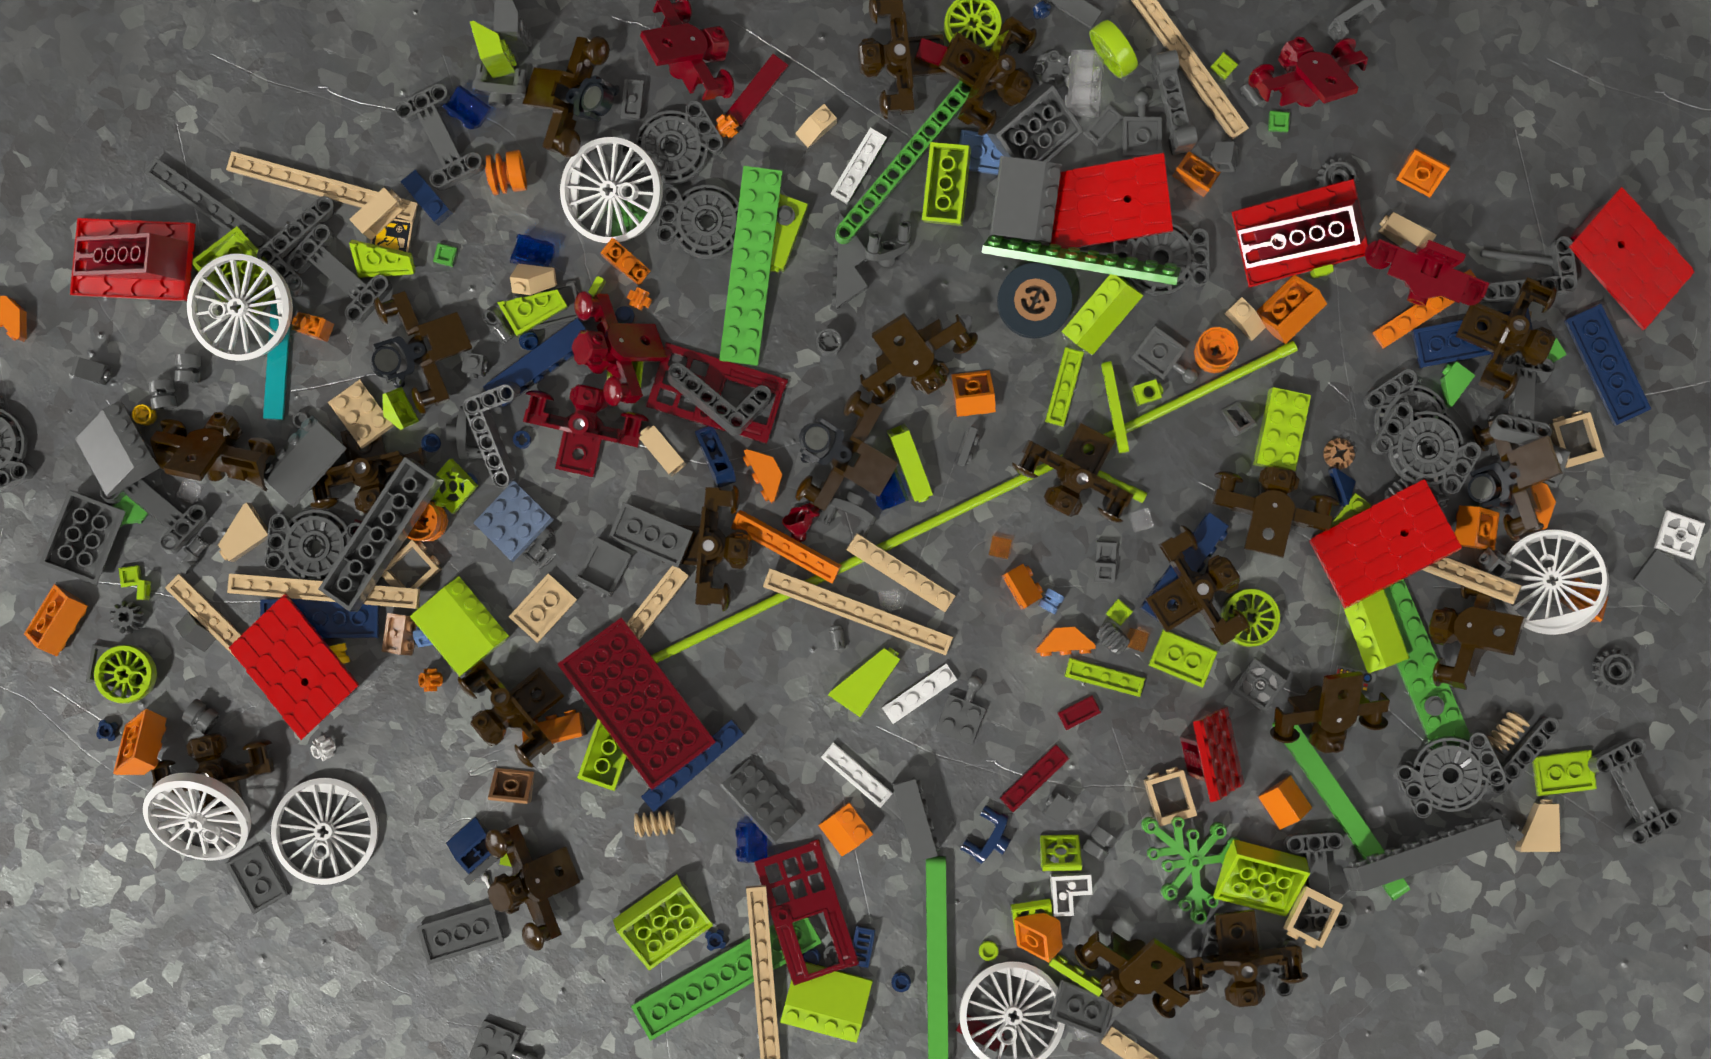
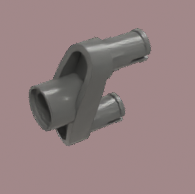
M481 64L477 65L472 90L480 95L489 97V106L504 108L506 99H521L525 97L526 70L521 69V72H519L520 69H515L513 85L487 83L488 70L485 65L481 67Z
M909 221L900 222L898 236L880 242L881 233L876 231L869 233L865 257L871 261H878L880 265L885 267L893 266L896 257L910 249L912 223Z
M460 406L457 424H446V441L457 443L460 460H468V458L483 459L482 454L478 453L481 452L479 447H468L466 445L468 419L463 406Z
M848 492L845 501L832 498L826 510L822 511L818 521L823 523L827 516L824 524L829 526L835 510L840 509L859 517L861 521L856 533L860 535L863 531L862 537L866 539L871 525H874L876 517L861 508L865 498Z

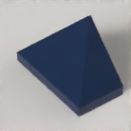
M1337 468L1328 470L1340 506L1349 505L1356 481Z

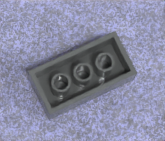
M915 777L892 783L914 862L938 856L936 851L940 850L937 838H932L931 832L934 831L931 818L927 819L925 814L929 810L926 800H921L920 793H923L920 780L916 781Z

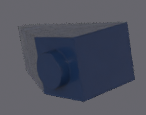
M416 170L400 181L438 226L453 214Z
M708 426L695 431L717 488L735 483L734 469L715 428Z

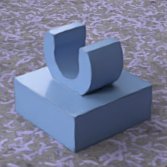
M417 626L416 631H413V638L418 648L433 645Z

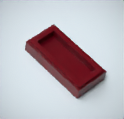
M1091 695L1057 714L1067 731L1100 714L1101 711Z

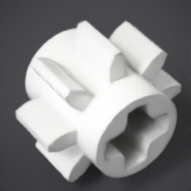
M324 735L312 741L314 745L311 746V752L316 759L321 758L322 761H325L334 756L333 751L336 750V746L331 738L325 739Z

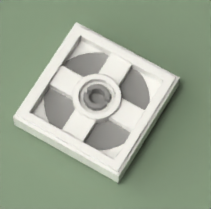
M1665 511L1654 548L1693 560L1705 523L1671 511Z

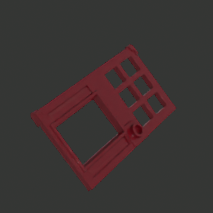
M666 342L664 350L667 358L664 361H660L646 407L726 431L697 406L694 412L678 408L683 394L674 387L662 383L666 371H669L670 366L668 364L672 353L688 358L685 367L689 370L693 360L709 364L706 376L695 375L720 396L722 395L726 380L753 388L763 385L768 387L772 394H776L767 425L753 421L739 435L767 444L783 392L788 384V379L732 362L720 361L718 358ZM660 389L676 393L673 406L657 402ZM708 397L702 398L706 402L711 401ZM717 410L718 413L725 414V412ZM732 422L734 426L741 425L739 422Z
M819 839L754 862L760 884L766 885L768 909L793 986L859 964ZM813 851L818 868L806 872L801 854ZM795 857L800 874L788 878L783 860ZM777 863L782 880L770 884L764 867ZM820 872L825 890L813 893L808 876ZM802 879L807 896L795 899L790 882ZM784 885L789 902L776 905L772 888ZM823 912L839 964L808 974L792 923Z

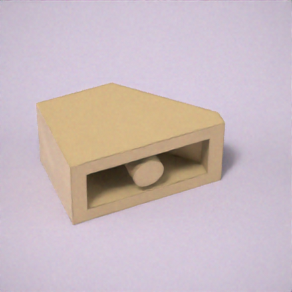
M823 104L808 117L795 134L809 148L837 124V118Z
M517 264L510 276L512 293L532 295L555 287L557 285L555 268Z
M1243 297L1225 313L1251 341L1266 328L1256 310Z

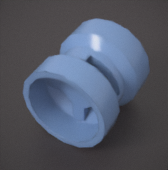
M1048 588L1045 592V598L1038 605L1055 615L1058 610L1057 606L1063 602L1064 597Z

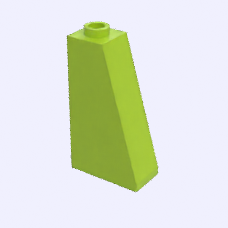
M780 194L779 207H791L794 210L795 219L790 225L786 226L778 222L776 223L770 270L775 273L785 271L808 209L807 203Z
M905 424L886 430L913 500L915 502L927 501L933 493L909 429Z
M890 647L888 650L883 648L831 690L828 696L861 717L900 661L897 657L899 653Z

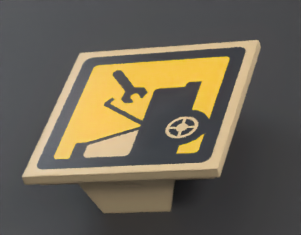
M394 219L370 241V244L408 252L413 222Z

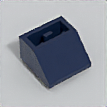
M477 817L472 819L446 842L455 860L468 874L491 856L485 844L488 829Z

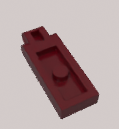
M981 1020L967 1021L970 1035L988 1026V1024ZM959 1022L955 1030L962 1034ZM993 1027L972 1038V1040L984 1046L997 1029ZM1002 1033V1038H1003V1040H1005V1041L1008 1040V1039L1004 1038V1035H1005V1034ZM996 1037L988 1048L996 1052L1001 1042ZM1005 1044L1003 1052H1005L1008 1045Z

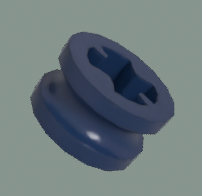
M518 431L513 436V442L517 448L526 449L531 443V437L526 431ZM520 435H524L527 439V442H524L523 445H520V442L517 441Z

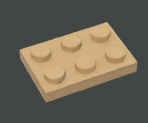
M360 379L328 402L362 449L394 427L383 416V410Z
M548 573L511 613L509 618L533 640L539 643L578 599Z

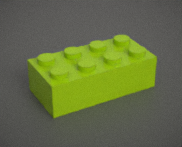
M930 142L922 221L924 223L963 226L971 156L969 145Z
M1275 387L1268 390L1253 465L1264 468L1279 466L1296 471L1311 395Z

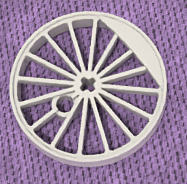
M603 137L586 143L580 147L575 156L569 159L561 178L560 197L563 210L573 227L587 238L602 243H608L612 238L614 206L623 235L613 238L618 242H624L643 233L655 220L662 203L663 184L656 163L645 150L626 139ZM607 144H613L611 177L602 150V146ZM621 144L630 149L616 176L618 145ZM595 148L598 150L606 179L587 156V153ZM635 151L643 160L621 179ZM583 158L603 183L581 172ZM647 164L651 173L650 176L629 183L626 182L642 166ZM580 175L599 185L600 188L580 187ZM652 179L653 192L639 191L636 184ZM627 187L632 188V195L630 197H627L625 194ZM613 188V192L609 193L608 189ZM579 189L600 191L598 194L578 200ZM639 194L653 196L650 209L634 201ZM601 197L578 218V204ZM623 200H627L648 212L641 223ZM603 203L591 229L588 230L581 222ZM619 203L637 225L628 233ZM608 206L606 236L603 237L595 234V231Z
M229 254L214 259L200 270L189 290L187 314L193 333L206 349L228 360H249L269 353L283 340L292 320V297L286 281L272 265L250 255ZM238 260L248 262L242 290L240 289L236 264ZM231 262L235 292L220 268L221 265ZM254 263L263 268V271L247 293ZM214 270H216L230 296L207 279ZM268 273L272 278L273 284L251 298ZM203 283H206L229 302L199 295ZM274 289L276 300L251 304ZM198 298L212 302L208 311H197ZM277 303L278 315L251 309V307ZM219 305L223 307L222 315H218L217 307ZM251 312L279 319L277 331H274ZM210 314L212 318L218 319L202 329L199 316ZM230 317L215 341L212 342L207 337L206 332ZM251 319L274 335L267 344L264 343ZM234 323L227 352L219 348L218 344ZM246 323L261 346L260 349L254 352L250 351ZM240 325L245 354L242 355L234 354Z
M1564 530L1539 531L1521 539L1506 554L1505 560L1509 564L1514 562L1540 576L1534 577L1509 573L1504 575L1503 579L1512 578L1537 582L1521 586L1520 592L1540 587L1514 606L1502 601L1509 614L1521 616L1515 610L1544 591L1527 618H1525L1523 627L1542 634L1556 635L1569 633L1588 624L1602 609L1609 591L1608 570L1596 548L1583 537ZM1558 539L1555 557L1547 554L1544 540ZM1561 540L1575 542L1558 568ZM1541 541L1544 555L1538 561L1527 546ZM1579 545L1590 552L1562 572ZM1525 549L1543 573L1515 559V557ZM1592 556H1594L1600 566L1567 575ZM1547 560L1554 562L1552 567H1543L1544 562ZM1594 573H1602L1601 585L1566 581ZM1552 579H1555L1556 585L1552 586L1551 584ZM1565 585L1601 589L1597 601H1593ZM1562 589L1593 606L1578 610ZM1549 592L1545 619L1530 621ZM1558 592L1561 593L1575 612L1563 615ZM1555 593L1560 616L1549 618L1552 595Z
M176 773L160 779L153 786L143 803L144 819L154 836L175 852L194 859L221 860L235 855L245 845L251 829V816L241 797L222 782L201 774ZM182 788H188L190 798ZM195 789L203 791L200 805L198 804ZM207 793L216 797L203 808ZM220 801L226 804V806L211 809ZM157 805L165 809H154V807ZM232 811L235 815H224L223 813ZM157 817H166V818H175V819H171V820H167V821L160 822ZM229 823H237V824H240V827H237V826L232 825V824H229ZM184 824L173 834H171L169 831L165 829L168 827ZM186 829L191 831L188 843L177 838ZM195 832L199 834L202 847L191 844ZM228 832L233 833V834L238 835V836H241V838H240V839H236L235 837H233L232 835H230ZM219 837L228 842L230 845L225 846ZM208 843H213L216 848H209Z
M332 778L312 779L290 790L277 806L271 825L273 848L281 864L295 877L320 885L338 883L359 872L371 858L376 848L379 834L378 818L368 797L354 785ZM300 792L314 793L320 819ZM318 792L328 793L325 817ZM333 794L344 795L330 818ZM295 795L316 822L288 807V803ZM348 796L360 800L357 805L333 823ZM363 804L368 814L367 818L335 826ZM284 810L314 827L282 824L281 818ZM369 820L371 834L339 831L336 829ZM280 827L314 831L313 833L285 841L280 839ZM325 828L329 833L324 835L321 829ZM337 834L370 838L368 848L365 851ZM315 835L302 848L289 858L287 857L282 844ZM335 839L364 855L356 866ZM315 842L308 859L300 870L291 862V859ZM332 843L352 868L343 875L339 873ZM320 845L326 848L325 856H321L318 853ZM330 856L335 877L325 878L322 877L324 859ZM313 857L316 860H320L318 876L305 872Z
M1022 962L999 963L981 971L967 986L962 996L959 1010L961 1031L971 1050L980 1059H990L984 1052L997 1037L1001 1044L996 1059L1001 1058L1005 1044H1012L1013 1059H1017L1016 1038L1018 1031L1030 1059H1046L1057 1047L1065 1024L1057 1022L1056 1028L1023 1018V1016L1050 1014L1051 1010L1022 1012L1052 996L1055 999L1058 987L1042 970ZM993 972L1004 973L1007 976L1009 1005ZM988 975H990L1005 1007L979 985ZM1011 975L1021 978L1014 1002L1012 1000ZM1028 980L1035 983L1018 1004L1024 981ZM1039 985L1051 990V993L1022 1007ZM978 987L1003 1011L969 1000L974 989ZM968 1003L1001 1013V1015L967 1017ZM1014 1012L1017 1015L1016 1019L1012 1018L1011 1020L1008 1014ZM1002 1018L971 1035L969 1033L967 1021ZM1021 1021L1054 1031L1049 1044H1046ZM1001 1024L983 1048L979 1050L972 1038ZM1018 1024L1045 1046L1044 1050L1035 1057ZM1008 1029L1011 1031V1038L1005 1041L1002 1038V1033Z

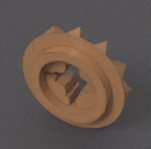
M1337 438L1326 444L1323 456L1325 462L1331 468L1344 469L1353 462L1355 452L1353 445L1348 440ZM1336 448L1340 451L1346 450L1342 455L1343 459L1340 457L1333 458L1337 453Z

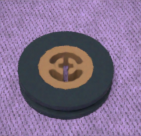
M1029 263L1019 266L1008 274L999 289L997 298L999 315L1004 324L1019 336L1032 339L1049 336L1065 323L1072 307L1070 286L1065 277L1049 265ZM1038 288L1045 292L1048 302L1044 301V296L1040 293L1037 299L1040 303H1036L1033 311L1042 308L1044 312L1032 314L1023 308L1021 300L1025 301L1029 309L1032 304L1030 299H1033L1037 292L1032 291L1027 294L1025 290Z

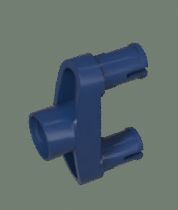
M985 805L983 810L989 814L982 811L980 816L995 824V829L984 847L980 848L966 839L960 849L974 857L975 861L980 864L989 857L993 850L1003 855L1011 842V839L1003 835L1009 816L1003 813L1000 814Z

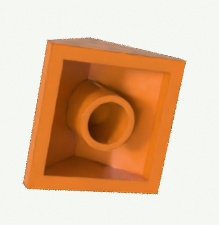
M1415 148L1408 155L1396 180L1430 198L1450 169V166Z
M1189 151L1172 176L1204 197L1221 172H1216L1214 167Z
M1579 577L1572 579L1574 582L1586 583ZM1568 585L1569 588L1593 601H1597L1600 591L1597 589ZM1565 590L1564 593L1578 610L1593 606ZM1561 596L1560 602L1573 610L1565 598ZM1608 596L1600 612L1590 622H1601L1603 620Z
M1291 775L1258 796L1280 830L1300 821L1312 809V806Z

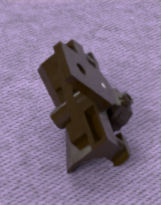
M214 412L203 429L194 430L188 435L187 429L182 422L165 419L160 422L163 431H156L150 439L156 461L160 468L164 469L165 474L202 481L207 474L210 481L216 482L222 480L226 472L228 478L247 481L266 492L268 490L264 483L265 462L270 455H275V447L269 440L258 437L248 440L250 450L233 447L243 432L237 420L231 415H226L223 412Z

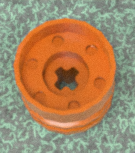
M520 150L506 152V161H503L501 155L496 153V163L492 154L486 155V177L494 196L500 194L499 186L502 193L507 194L508 184L511 185L514 192L527 190L526 172Z
M1210 328L1203 332L1195 345V361L1205 372L1221 373L1228 369L1236 358L1239 349L1238 341L1234 334L1226 328ZM1214 349L1218 350L1216 356L1212 355Z
M430 501L407 538L424 542L435 541L445 533L448 525V518L444 508L436 506L435 502Z

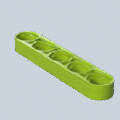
M1103 362L1101 367L1119 454L1129 452L1112 362Z

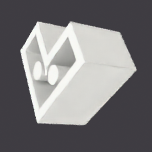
M1087 872L1050 875L1053 916H1074L1073 896L1093 895L1091 874Z

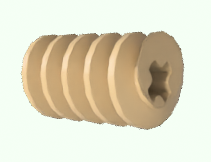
M1515 711L1506 714L1508 719L1503 718L1501 720L1503 725H1496L1498 731H1491L1493 737L1488 736L1492 746L1500 753H1503L1502 749L1510 750L1507 743L1515 744L1512 740L1513 737L1520 738L1517 734L1518 731L1525 732L1522 728L1523 725L1530 727L1529 723Z
M666 810L665 816H663L661 811H658L657 817L654 816L653 811L650 812L649 817L643 812L641 818L635 813V835L637 836L638 832L642 838L646 832L648 837H651L654 831L655 835L659 836L661 830L664 835H667L668 830H670L671 834H675L674 812L673 815H670L669 811Z

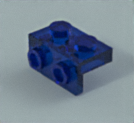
M461 85L457 86L449 102L444 103L442 106L447 110L448 115L459 119L462 125L468 129L481 127L491 110V107Z
M518 234L515 248L510 257V263L550 267L555 256V245L545 240L532 238L529 235Z
M895 468L880 496H876V503L882 511L909 501L897 468Z
M737 822L735 830L737 837V848L735 851L737 861L753 863L767 858V836L754 822Z

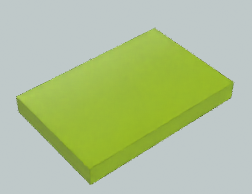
M1162 629L1148 666L1203 688L1217 651L1169 631L1165 632Z
M1592 750L1537 756L1532 762L1536 795L1544 796L1597 789L1595 773L1588 767V761L1592 757Z

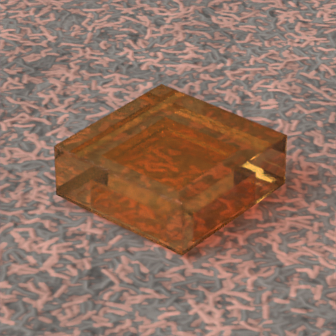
M992 536L988 555L1008 559L1012 540Z
M1130 628L1127 635L1130 642L1127 647L1144 652L1149 633Z

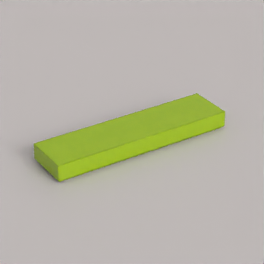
M1067 347L1064 348L1045 419L1046 423L1064 427L1084 352Z
M1072 658L1068 660L1064 675L1067 678L1137 697L1141 696L1145 678Z

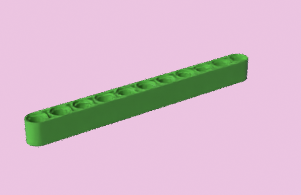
M959 81L842 220L835 233L838 243L848 244L928 150L930 142H934L959 113L970 93L964 92L961 87H969L968 85ZM949 101H957L958 106L950 105ZM942 114L947 120L941 121L937 118V115ZM932 129L934 135L926 134L925 130ZM914 143H919V144H921L922 149H920V150L915 149V148L913 147V144H914ZM901 158H908L910 163L903 164ZM895 172L898 178L892 179L888 173ZM882 186L886 189V192L879 193L876 188ZM871 201L874 204V206L872 208H867L864 205V202ZM854 215H858L861 217L862 221L856 223L852 220L851 217ZM846 230L849 232V236L842 237L839 232Z
M1294 725V729L1300 733L1299 739L1293 743L1284 744L1360 855L1365 860L1367 859L1366 856L1375 853H1385L1316 750L1309 743L1305 734L1298 725ZM1404 878L1382 885L1393 901L1410 890Z
M935 856L926 859L928 1059H948L946 856Z

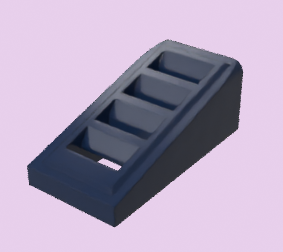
M856 925L853 947L856 956L866 958V961L859 960L857 966L869 967L875 928ZM859 933L870 935V939L858 937ZM857 941L867 942L869 945H859ZM856 948L867 950V954L856 952Z

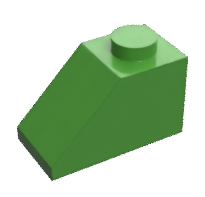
M1457 361L1451 365L1448 363L1441 372L1443 373L1440 379L1442 395L1447 408L1455 404L1475 377L1472 372Z

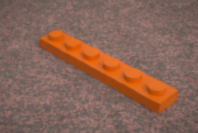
M1471 269L1465 272L1468 275L1476 277ZM1442 296L1429 298L1426 306H1412L1372 334L1382 349H1384L1453 304L1454 301Z
M739 510L731 526L732 529L746 530L752 537V540L830 583L835 581L842 566L839 563L742 510Z

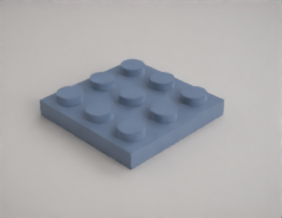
M513 480L474 521V524L514 562L554 519Z

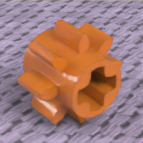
M722 114L716 119L718 124L715 128L723 138L726 136L732 138L738 133L736 128L739 126V123L731 114L728 116Z
M636 287L635 291L630 289L627 296L630 300L629 305L641 311L644 306L649 308L652 301L648 298L650 293L639 287Z
M437 668L424 669V673L419 674L418 683L421 688H424V692L437 691V687H441L443 683V677L440 672H437Z

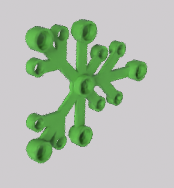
M1176 816L1171 821L1174 827L1175 840L1158 827V822L1154 818H1144L1141 822L1142 829L1148 834L1154 833L1170 846L1164 848L1150 847L1147 850V856L1151 860H1157L1160 856L1176 854L1184 858L1179 860H1163L1161 866L1166 872H1171L1174 868L1184 867V869L1172 884L1167 883L1162 886L1161 895L1166 900H1174L1178 895L1179 887L1191 874L1193 888L1185 898L1179 901L1178 905L1183 911H1189L1194 900V908L1190 912V918L1196 924H1203L1207 920V913L1203 910L1202 899L1211 908H1215L1219 900L1215 899L1213 904H1209L1210 899L1214 897L1201 888L1199 870L1205 864H1223L1226 852L1233 839H1239L1231 837L1220 854L1205 856L1218 839L1226 836L1227 828L1224 824L1215 822L1210 826L1211 835L1199 850L1197 848L1199 832L1194 828L1188 829L1186 832V837L1189 841L1188 852L1184 848L1182 828L1185 822L1181 817ZM1180 819L1181 824L1179 826H1176V820ZM1150 823L1154 824L1152 829H1148ZM1222 828V833L1218 835L1217 830ZM1195 832V837L1190 838V833ZM1155 850L1156 855L1154 857H1151V852ZM1194 859L1198 860V863L1196 865L1192 864V861ZM1170 862L1171 867L1166 869V863ZM1169 890H1173V894L1171 896H1168ZM1184 902H1188V906L1186 908L1182 907V904ZM1198 914L1203 915L1200 920H1197Z

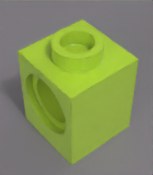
M1155 379L1133 386L1132 392L1137 407L1160 400L1162 398L1161 394H1163L1161 383H1157ZM1144 388H1151L1153 396H1145Z

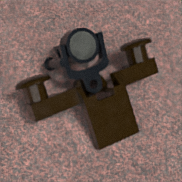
M596 36L592 40L586 37H577L566 72L533 68L522 104L527 107L554 110L543 142V148L554 153H561L567 158L575 156L580 149L581 140L579 134L574 130L577 121L572 119L573 115L601 121L600 116H604L610 111L614 101L613 96L619 93L620 87L618 85L614 86L596 75L590 79L594 66L590 65V63L597 66L602 65L609 57L610 48L604 37ZM557 84L570 88L566 94V101L568 103L554 97Z
M405 291L392 295L391 300L382 303L378 297L375 298V310L383 324L387 325V319L398 315L407 335L414 334L415 336L411 338L408 345L400 336L373 344V350L375 351L371 359L373 372L379 377L386 378L387 383L394 381L393 384L396 388H403L405 386V376L414 372L415 365L421 366L427 380L428 389L418 392L416 387L412 388V398L417 410L421 414H426L425 408L449 402L450 397L435 362L472 349L458 312L419 325ZM424 337L428 338L432 350L427 351L423 342ZM396 344L401 349L407 364L405 371L397 373L401 365V356L396 349L388 345Z
M860 390L855 391L849 397L844 407V414L846 416L851 412L859 416L855 423L857 426L849 438L853 443L848 441L842 442L844 438L843 431L822 418L817 419V422L820 424L809 423L801 429L799 442L804 448L799 450L802 453L801 461L803 463L818 462L821 465H827L831 462L833 468L825 482L822 481L819 487L811 483L813 476H806L797 488L795 494L797 501L804 497L811 501L810 504L825 511L844 477L879 497L898 465V462L864 443L883 409L872 402H865L860 399ZM829 428L835 433L833 444L825 456L818 458L810 452L820 453L827 449L831 441V434L827 429ZM842 451H843V453H844V455H845L844 457H841V456H840V453H841ZM855 452L860 454L852 468L847 464Z
M1494 420L1488 422L1489 426L1484 429L1474 425L1472 428L1473 438L1481 450L1488 451V445L1495 443L1501 461H1510L1511 465L1506 471L1502 465L1493 463L1470 472L1471 476H1473L1468 484V494L1471 499L1481 503L1482 508L1491 509L1496 507L1502 509L1505 513H1510L1513 510V504L1506 501H1509L1512 495H1514L1521 516L1513 519L1509 514H1506L1503 518L1504 528L1513 541H1519L1521 534L1544 528L1543 523L1538 521L1535 511L1542 512V509L1532 486L1563 474L1550 437L1546 436L1519 447V444L1497 440L1490 435L1489 429ZM1492 470L1496 471L1500 478L1501 484L1498 479L1486 473Z

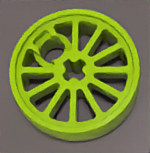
M955 0L945 14V36L950 43L954 36L951 28L964 27L958 33L963 34L966 32V38L972 35L975 44H977L976 34H978L984 42L979 46L987 51L993 46L1002 28L1001 14L991 0ZM968 4L970 6V14L965 10L964 5ZM973 4L979 5L976 14L973 13ZM960 9L965 17L954 12ZM989 16L992 21L989 24H985L981 18ZM953 17L962 22L950 23V19ZM971 21L973 22V24H976V28H973V26H969ZM981 30L991 34L992 37L987 40Z
M1104 20L1090 30L1089 36L1097 54L1115 76L1123 78L1138 67L1137 57L1131 45L1115 24L1109 20Z
M1255 588L1241 589L1231 594L1221 608L1220 617L1224 618L1225 622L1228 621V616L1234 617V614L1228 612L1230 606L1231 609H1237L1236 603L1240 600L1243 601L1246 607L1242 613L1246 618H1248L1247 613L1254 615L1252 617L1253 622L1249 621L1251 628L1253 627L1257 636L1255 641H1250V631V634L1246 636V640L1239 638L1242 633L1240 632L1231 641L1245 647H1256L1271 640L1280 624V611L1275 600L1266 592ZM1250 594L1251 601L1249 602L1248 599L1244 598V595ZM1255 595H1257L1262 600L1254 609ZM1266 601V603L1269 605V608L1261 612H1258V610ZM1272 612V619L1260 617L1264 613ZM1260 620L1270 621V629L1260 623ZM1257 625L1266 631V634L1262 638L1258 631Z
M118 645L108 649L100 656L94 669V680L99 692L108 700L119 704L135 703L142 700L151 692L157 679V669L152 657L145 650L134 645ZM122 651L127 652L126 663L121 655ZM132 652H133V653L136 654L137 657H136V659L133 661V663L131 664V658H132ZM114 655H116L120 666L111 660ZM142 659L144 665L135 668L138 662ZM107 663L113 666L115 671L105 670ZM126 671L128 677H125V675H123L122 672ZM104 674H114V678L105 681ZM140 674L143 681L140 685H137L135 683L136 677ZM117 681L114 688L110 690L107 685ZM122 685L121 696H118L115 693ZM128 685L132 693L129 698L126 697Z

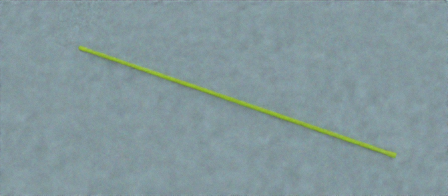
M1290 341L1240 368L1125 423L1126 434L1280 358L1297 352L1298 349L1295 342ZM1114 429L1103 434L1112 440L1116 439ZM1086 444L1083 448L1084 453L1092 451L1093 445ZM1043 463L1036 467L1034 474L1039 477L1054 468ZM1019 475L876 546L884 551L890 550L1035 478ZM853 556L839 563L842 566L838 574L864 561L857 556ZM814 575L804 581L818 585L826 580ZM777 593L651 655L656 663H659L791 597Z

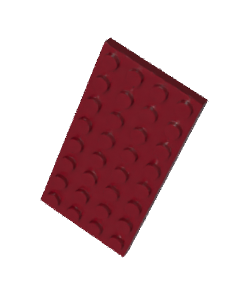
M622 617L557 663L651 790L655 789L716 743Z

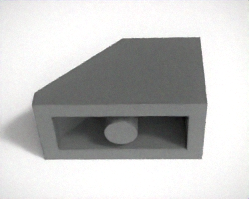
M75 356L70 375L106 385L111 378V367Z

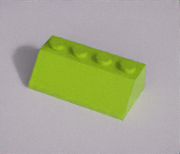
M470 21L480 59L492 78L495 79L515 73L514 66H517L516 60L505 39L501 40L496 32L475 21Z
M1110 274L1061 332L1076 345L1093 355L1144 295L1121 276Z
M1384 589L1344 609L1367 673L1387 668L1410 658Z
M598 719L577 778L615 791L617 790L627 757Z

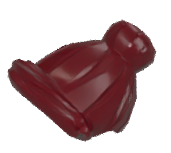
M807 503L800 507H793L790 510V513L782 519V523L786 529L792 532L791 538L799 542L807 539L806 532L811 527L814 517L820 515L818 513L819 508Z

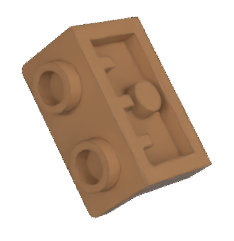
M387 613L381 652L410 656L413 654V631H416L417 625L410 616Z

